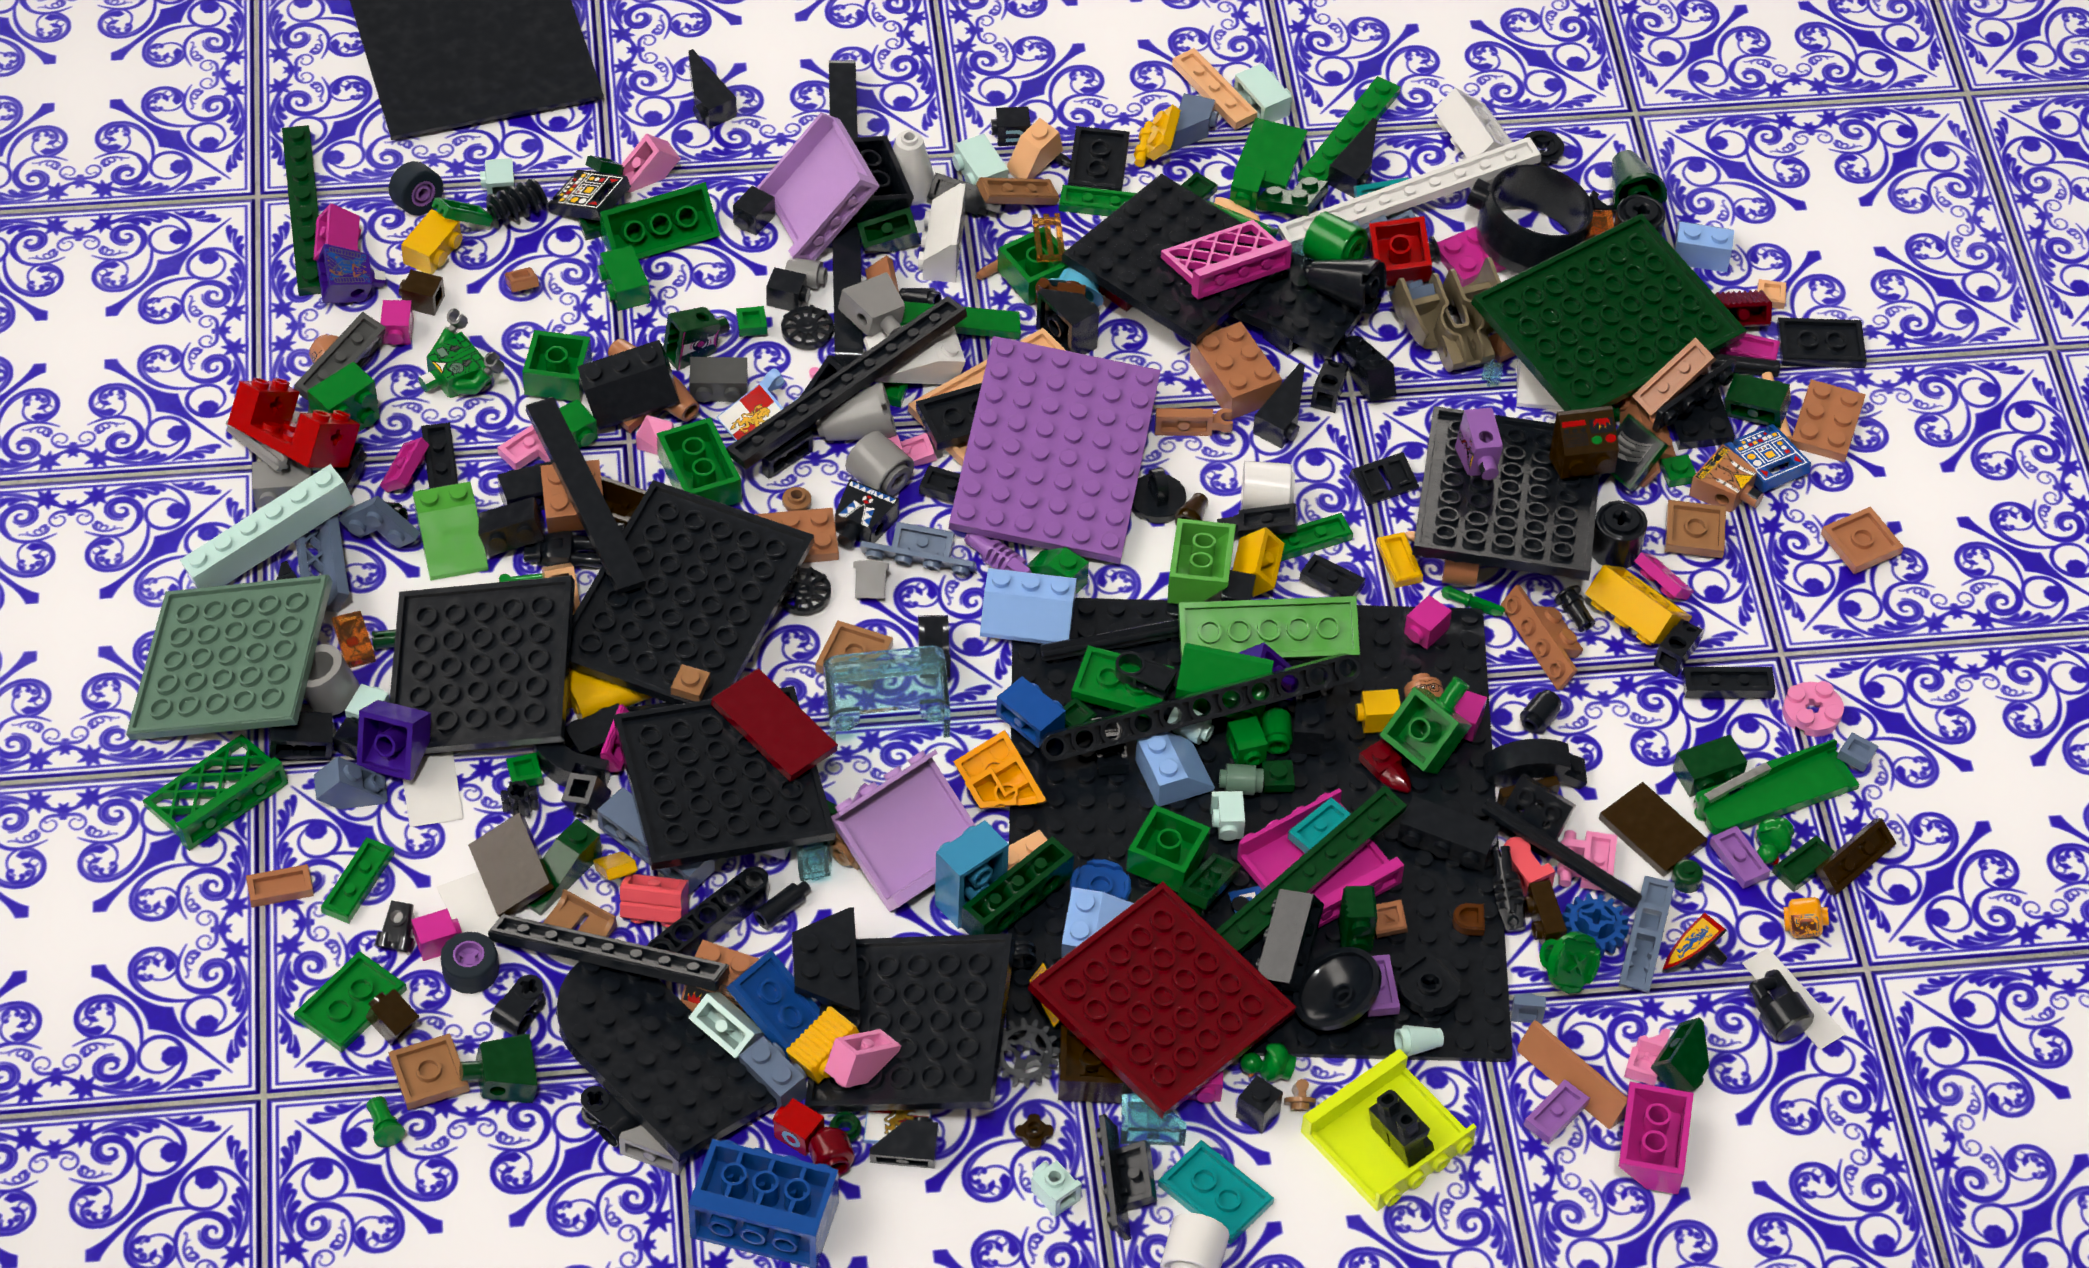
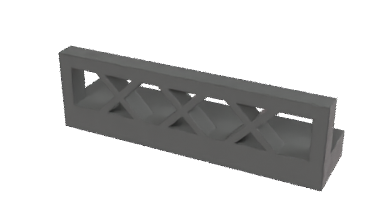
M362 311L296 382L294 389L300 392V396L309 401L307 390L353 361L361 368L382 345L386 327Z

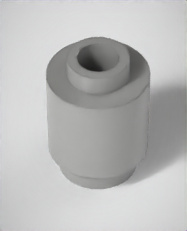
M795 258L794 260H788L785 270L806 274L807 286L810 288L819 289L821 284L826 283L827 268L823 267L822 261Z

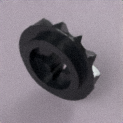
M1543 130L1533 131L1524 137H1530L1537 149L1538 147L1540 149L1547 148V151H1539L1541 153V162L1546 166L1550 162L1557 163L1559 158L1563 156L1564 143L1560 137L1552 132Z

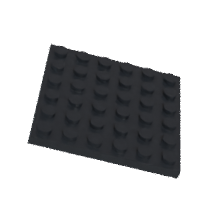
M1162 173L1062 254L1061 262L1194 345H1197L1206 335L1210 334L1282 272L1279 271L1201 299L1195 298L1191 294L1192 285L1161 258V250L1242 224V222ZM1252 231L1243 233L1246 235L1257 236ZM1222 240V241H1220V242H1224V243L1234 244V241H1228V240ZM1241 242L1238 243V245L1253 247L1254 245ZM1199 248V249H1196V250H1203V251H1209V252L1211 251V249H1207V248ZM1216 250V251H1215V253H1222V254H1228V255H1230V253H1231V252L1220 251V250ZM1291 253V263H1292V262H1293V258H1294V254ZM1175 256V258L1188 259L1185 256ZM1192 258L1193 261L1207 263V260Z
M572 575L399 592L389 703L431 712L430 742L424 754L564 742L575 580Z
M794 686L780 688L800 707ZM711 699L614 714V724L652 870L835 840L836 831L817 765L790 782L711 705Z
M1013 934L856 939L860 1015L859 1017L849 1015L850 1010L835 1004L832 1005V1008L853 1023L860 1033L881 1029L898 1042L901 1048L866 1084L845 1088L838 1085L832 1077L824 1078L819 1084L809 1077L805 1105L816 1112L993 1108L1016 941ZM821 1003L819 1016L822 1015L823 1011H826L827 1007L829 1006Z

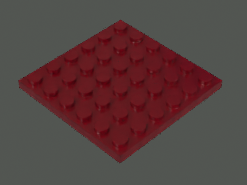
M1163 881L1036 977L1028 986V990L1161 1119L1166 1117L1292 1016L1296 1010V1006Z

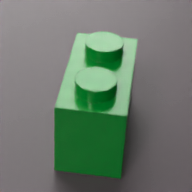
M630 245L600 253L601 265H597L598 276L601 282H606L607 298L609 301H614L617 310L621 311L650 303L649 283L633 246Z

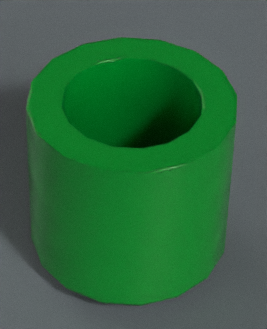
M1327 211L1321 212L1314 218L1305 234L1303 252L1306 257L1312 260L1362 259L1367 247L1368 234L1366 229Z

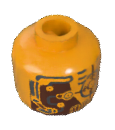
M1816 897L1791 899L1788 907H1783L1785 931H1790L1794 938L1818 937L1823 932V926L1829 925L1828 907H1821V902Z

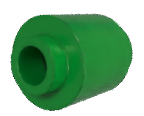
M1279 707L1270 708L1261 716V728L1268 743L1267 751L1272 754H1282L1289 750L1293 741L1291 714Z

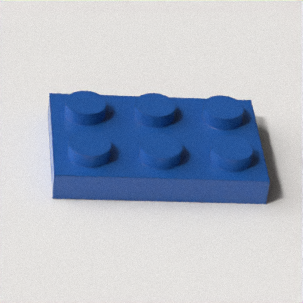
M772 950L764 954L726 987L770 1042L777 1043L783 1049L787 1060L790 1059L786 1052L787 1047H790L791 1043L795 1042L796 1038H799L800 1034L804 1033L805 1029H808L809 1025L813 1024L814 1020H817L820 1008L812 998L794 993L793 975Z

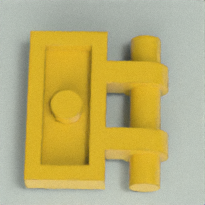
M1172 104L1165 111H1159L1155 115L1153 122H1145L1144 127L1139 132L1138 138L1140 143L1135 147L1134 163L1136 166L1143 167L1147 160L1152 159L1155 161L1171 149L1181 112L1179 108Z

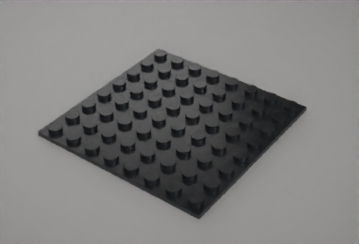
M349 0L391 140L604 99V94L571 0Z

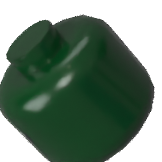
M1690 859L1679 861L1674 866L1671 882L1675 883L1674 888L1683 893L1697 891L1702 883L1703 868L1699 863Z

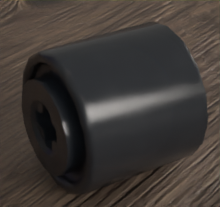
M1631 195L1622 199L1618 204L1613 227L1642 213L1662 235L1666 212L1663 205L1650 196Z
M1612 501L1601 506L1596 513L1592 557L1598 564L1602 566L1624 567L1626 569L1636 564L1634 561L1642 552L1648 520L1645 513L1638 506L1627 501Z

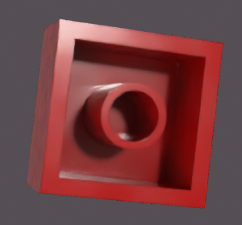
M1424 216L1369 223L1371 256L1381 260L1380 262H1384L1386 265L1385 287L1396 285L1399 278H1404L1405 281L1422 279L1425 282L1430 280L1432 276V261Z

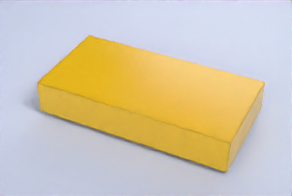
M1405 532L1377 538V548L1395 588L1423 582L1422 571L1415 555H1412L1413 551Z
M623 851L593 860L596 871L610 881L638 871L636 861Z

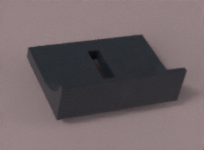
M1403 452L1353 468L1349 474V478H1352L1357 484L1367 506L1419 488V484ZM1379 468H1382L1390 484V490H1388Z

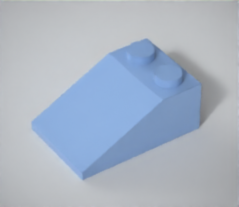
M1072 887L1062 939L1061 958L1134 903L1105 892Z

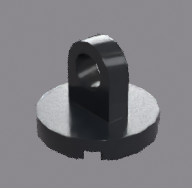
M1162 467L1150 469L1148 474L1138 478L1132 512L1140 519L1142 517L1149 519V523L1161 524L1175 520L1176 511L1186 503L1185 488L1180 481L1170 475H1166Z

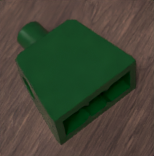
M530 1034L482 1042L479 1044L476 1061L460 1062V1080H478L480 1095L484 1099L533 1103L538 1084Z

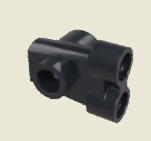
M391 900L382 931L377 932L374 946L411 953L414 938L410 937L412 929L411 919L415 918L413 904ZM401 912L403 915L402 920L395 923L394 918L396 914Z

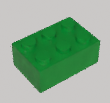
M711 417L656 433L658 457L672 487L728 506L742 502L741 478Z

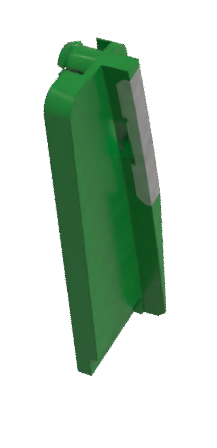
M1833 739L1765 762L1725 783L1697 792L1693 803L1696 802L1698 806L1694 810V814L1700 821H1705L1706 817L1705 825L1712 834L1716 835L1735 826L1743 829L1761 823L1768 818H1775L1857 790L1860 784L1847 765L1837 758V740ZM1744 786L1743 789L1729 796V792Z

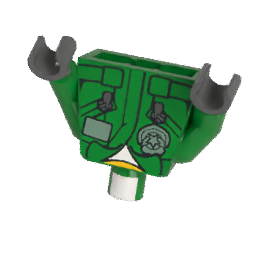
M453 308L447 313L446 317L450 326L444 328L426 357L428 373L418 377L419 383L425 392L439 386L449 398L459 395L478 394L483 387L492 384L493 372L501 373L504 370V363L499 360L500 356L497 353L489 352L483 357L462 332H456L457 329H463L467 326L468 319L463 314L460 315V311Z

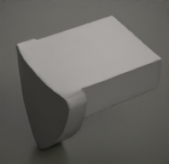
M877 560L853 562V568L856 569L855 598L885 599L886 570H889V563Z

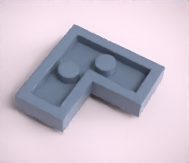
M379 496L343 511L338 520L350 533L356 535L359 539L378 531L389 543L397 548L416 541L420 533L418 529Z

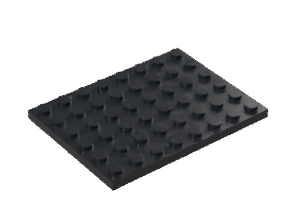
M1434 406L1412 555L1589 581L1600 474L1565 479L1559 477L1549 459L1555 423L1495 415L1503 449L1497 467L1499 471L1498 476L1492 480H1485L1481 475L1470 476L1466 473L1455 449L1464 410Z
M653 480L622 532L646 580L645 586L617 595L604 567H601L573 615L569 668L677 705L695 702L671 695V685L683 664L710 672L711 680L701 701L713 698L738 681L813 546L814 535Z

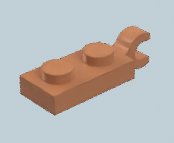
M1156 408L1155 435L1212 436V430L1231 432L1233 421L1225 420H1232V409L1224 408L1213 414V409Z

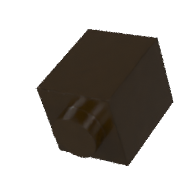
M411 269L406 280L403 279L400 283L399 295L402 296V300H411L413 311L435 316L445 297L443 277Z
M393 989L387 995L383 992L379 993L369 1002L368 1005L371 1008L365 1018L392 1045L415 1026L420 1016Z

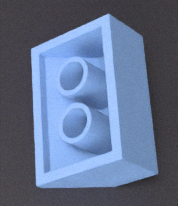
M988 568L980 636L1042 644L1070 639L1077 578Z

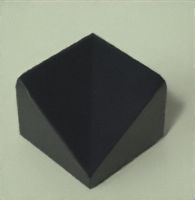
M347 717L333 737L334 750L356 760L358 723Z

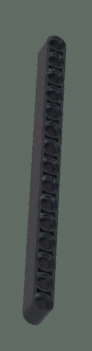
M829 60V114L841 120L851 138H858L855 60ZM853 218L832 241L835 356L848 359L850 362L863 354V332L856 325H853V322L838 309L842 289L861 282L860 233L857 226L858 223H854Z

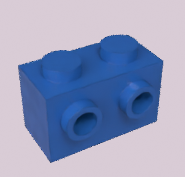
M1023 676L997 696L996 715L1037 748H1039L1040 739L1044 734L1065 728L1066 710H1064L1063 706L1058 701L1049 698L1037 684L1030 683Z

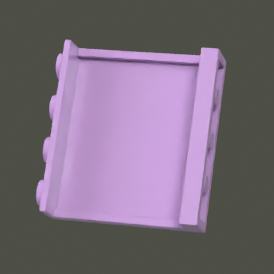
M821 112L756 188L775 197V211L794 243L788 250L792 258L816 260L880 186L841 120Z
M936 749L927 755L923 750L908 759L909 767L902 771L897 766L883 775L886 782L877 786L874 781L859 791L862 797L855 802L849 797L835 806L838 813L831 816L837 832L889 912L933 885L936 873V851L944 843L952 842L960 837L970 826H976L932 757L938 754Z

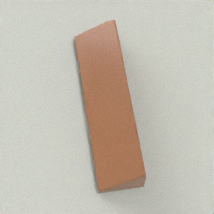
M1534 1020L1518 1045V1053L1557 1086L1565 1079L1587 1095L1590 1100L1584 1109L1606 1128L1612 1129L1625 1118L1627 1097L1543 1025Z

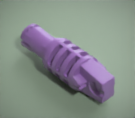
M966 534L964 538L966 544L980 553L983 561L993 569L1032 573L1030 568L1025 565L1026 559L1001 541L990 540L985 536Z

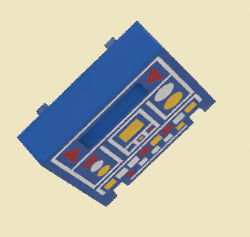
M1774 424L1768 425L1766 429L1761 428L1739 437L1733 443L1727 442L1724 444L1756 469L1757 475L1754 485L1761 492H1766L1810 473L1811 462ZM1789 462L1786 469L1774 474L1769 471L1774 467Z

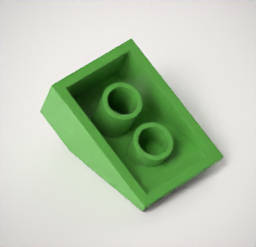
M471 481L414 491L415 515L430 581L489 570L485 548L478 535L479 518Z

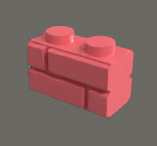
M641 874L625 876L620 885V917L629 918L633 923L640 924L647 921L660 922L662 926L670 927L688 913L689 881Z

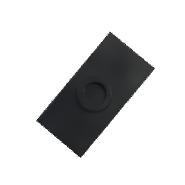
M807 427L762 458V474L768 479L772 478L812 452V431Z

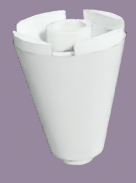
M906 130L897 135L893 150L914 196L913 206L929 200L927 196L934 178V172L923 137L916 131Z

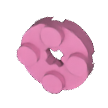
M1803 682L1788 689L1782 712L1785 721L1794 730L1795 727L1804 730V735L1820 737L1828 735L1836 729L1843 716L1844 704L1829 682ZM1815 706L1819 708L1818 713H1814L1812 709H1807V707Z

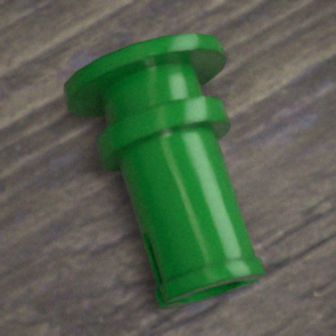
M377 1096L370 1099L366 1107L374 1123L372 1127L374 1143L383 1148L396 1145L404 1138V1127L391 1115L384 1097Z

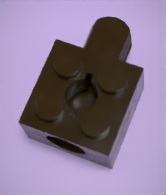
M1061 1025L1058 1100L1122 1103L1124 1082L1065 1025Z

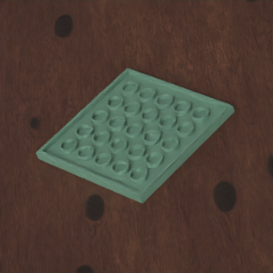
M329 574L166 591L126 733L130 740L297 725L333 582Z

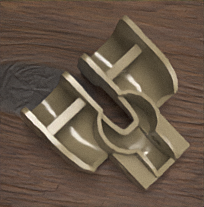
M1491 257L1485 258L1478 277L1464 287L1461 286L1454 268L1449 269L1443 284L1439 274L1433 273L1429 283H1433L1435 294L1412 300L1405 279H1398L1391 296V302L1397 317L1404 320L1411 336L1420 346L1425 349H1438L1440 360L1448 372L1490 363L1494 360L1495 353L1488 334L1495 330L1471 304L1474 295L1501 283ZM1449 305L1457 309L1462 324L1454 322L1448 310Z

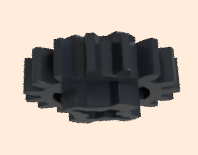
M1022 1018L1020 1026H1016L1012 1020L1009 1021V1031L1003 1030L998 1070H1003L1001 1080L1004 1081L1011 1077L1013 1078V1087H1016L1019 1081H1023L1025 1089H1029L1030 1081L1034 1080L1040 1086L1042 1085V1075L1047 1078L1052 1077L1049 1067H1057L1059 1062L1052 1058V1056L1059 1055L1060 1048L1052 1047L1057 1042V1037L1047 1036L1049 1026L1039 1029L1038 1020L1036 1019L1032 1025H1027L1026 1019ZM1026 1033L1024 1037L1016 1041L1011 1039L1015 1035ZM1037 1037L1045 1045L1047 1053H1045L1044 1050L1039 1049L1036 1043ZM1024 1047L1030 1049V1055L1026 1059L1020 1058L1021 1052L1019 1051H1023ZM1004 1053L1012 1058L1015 1064L1014 1069L1007 1064ZM1033 1066L1040 1067L1034 1072L1025 1073L1027 1069Z

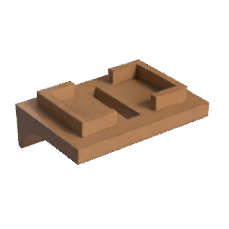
M563 889L562 896L556 907L543 922L574 930L583 917L587 916L588 918L577 931L609 937L617 927L616 916Z

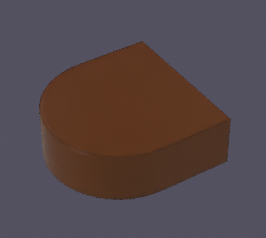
M1464 903L1456 907L1452 918L1454 928L1464 935L1484 936V904Z

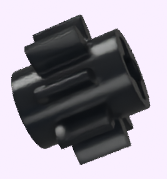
M526 780L510 781L507 791L501 790L500 792L501 801H503V812L510 811L513 816L521 813L524 817H530L532 808L539 807L536 786L529 787Z

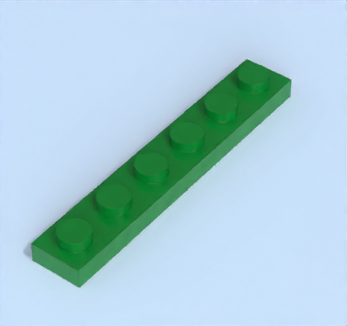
M1377 76L1298 173L1297 181L1300 182L1302 178L1307 177L1328 181L1330 164L1372 118L1378 122L1399 96L1401 86Z

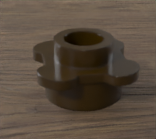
M1030 1114L1023 1125H1018L1015 1128V1135L1021 1138L1027 1147L1033 1149L1044 1145L1047 1137H1051L1054 1133L1053 1127L1042 1122L1038 1114Z

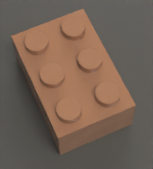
M1242 322L1211 332L1197 345L1191 343L1190 364L1222 409H1232V419L1260 409L1282 384V378Z

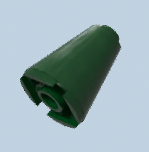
M1624 150L1613 157L1612 191L1613 204L1616 210L1622 199L1637 194L1650 196L1661 204L1663 201L1664 203L1666 202L1667 188L1664 181L1635 152Z

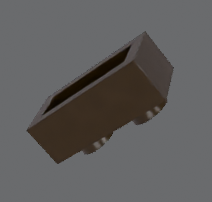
M1550 880L1529 883L1527 896H1524L1526 915L1530 914L1533 938L1539 940L1542 947L1546 940H1559L1562 936L1566 935L1567 928Z

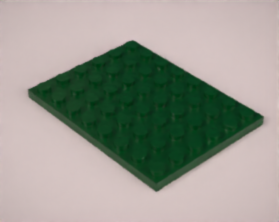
M1642 213L1474 295L1471 301L1476 310L1564 411L1612 406L1635 394L1695 337L1713 354L1744 338L1747 332L1743 325Z

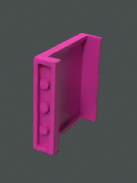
M1340 788L1331 793L1320 795L1316 801L1305 807H1297L1290 815L1280 820L1271 821L1262 830L1256 833H1249L1239 841L1237 860L1262 890L1305 854L1288 839V831L1331 797L1344 807L1340 802L1342 795ZM1371 840L1311 892V894H1314L1324 903L1318 928L1339 917L1343 889L1346 886H1373L1376 897L1402 883L1404 864L1401 860L1395 857L1389 861L1379 847Z

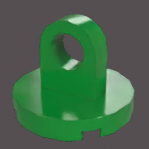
M1580 931L1567 933L1559 940L1549 939L1542 944L1539 955L1540 962L1547 969L1549 981L1554 988L1568 994H1575L1584 990L1582 987L1586 983L1590 984L1594 980L1599 969L1601 954L1600 949L1596 948V940L1593 937Z

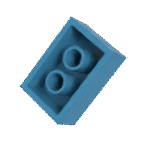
M986 820L976 826H970L960 837L952 842L944 843L936 851L935 905L957 929L962 926V906L1008 871L1009 844Z

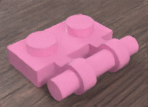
M1567 830L1564 832V839L1560 843L1577 854L1583 855L1585 859L1613 876L1617 835L1587 831L1585 840L1576 839L1575 831ZM1558 863L1557 875L1559 876V884L1561 886L1569 887L1573 877H1581L1580 888L1604 891L1562 863Z

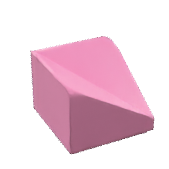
M646 415L636 434V448L658 455L656 433L674 428L673 423Z

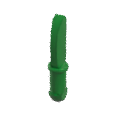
M1446 586L1441 590L1442 596L1445 599L1461 603L1465 607L1470 606L1471 608L1481 609L1483 613L1492 616H1501L1505 611L1503 606L1473 596L1471 593L1467 594L1454 589L1453 586Z

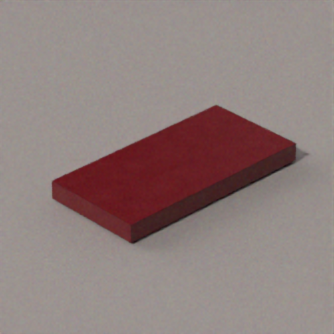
M759 668L711 698V705L790 782L835 753L838 749V744Z

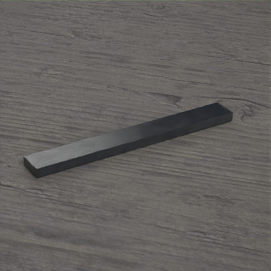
M550 397L527 404L525 411L617 595L644 587L646 580L554 398Z
M502 914L488 931L489 938L494 942L715 992L730 974L729 965L506 914Z

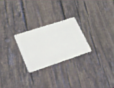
M453 752L423 756L412 780L403 779L410 827L463 819Z
M479 871L436 887L445 907L449 911L451 919H458L462 933L478 932L488 936V931L500 917L497 916Z

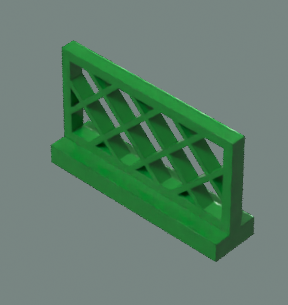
M241 734L142 801L144 807L179 836L182 845L190 851L288 784V780L280 760L276 757L271 759ZM241 747L247 750L246 756L231 757L232 753ZM250 764H263L256 770L249 772ZM229 765H244L242 772H228ZM212 766H222L221 773H207V770ZM219 781L217 789H203L204 782ZM226 781H238L231 787L224 788ZM198 782L196 789L182 790V787L187 783ZM214 797L204 805H199L201 798ZM194 798L193 805L178 806L179 799ZM163 799H173L171 806L158 807L156 804ZM189 814L179 822H175L176 815Z

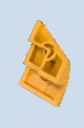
M1005 730L953 761L980 809L1047 802Z

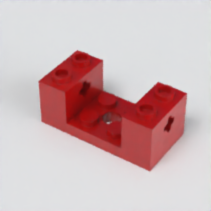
M253 378L252 381H239L228 425L307 468H325L329 464L332 467H348L360 428V423L350 419L351 415L340 410H334L333 413L313 410V413H300L298 422L294 423L291 421L300 392L290 387L288 381L280 378H273L272 381L261 378Z

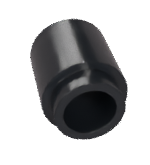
M1543 690L1537 693L1520 713L1523 727L1531 733L1541 734L1545 732L1560 713V698L1550 690Z

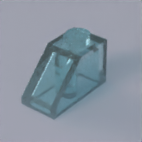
M1135 1093L1122 1094L1120 1144H1133L1146 1140L1150 1145L1185 1146L1186 1123L1173 1111L1161 1119Z

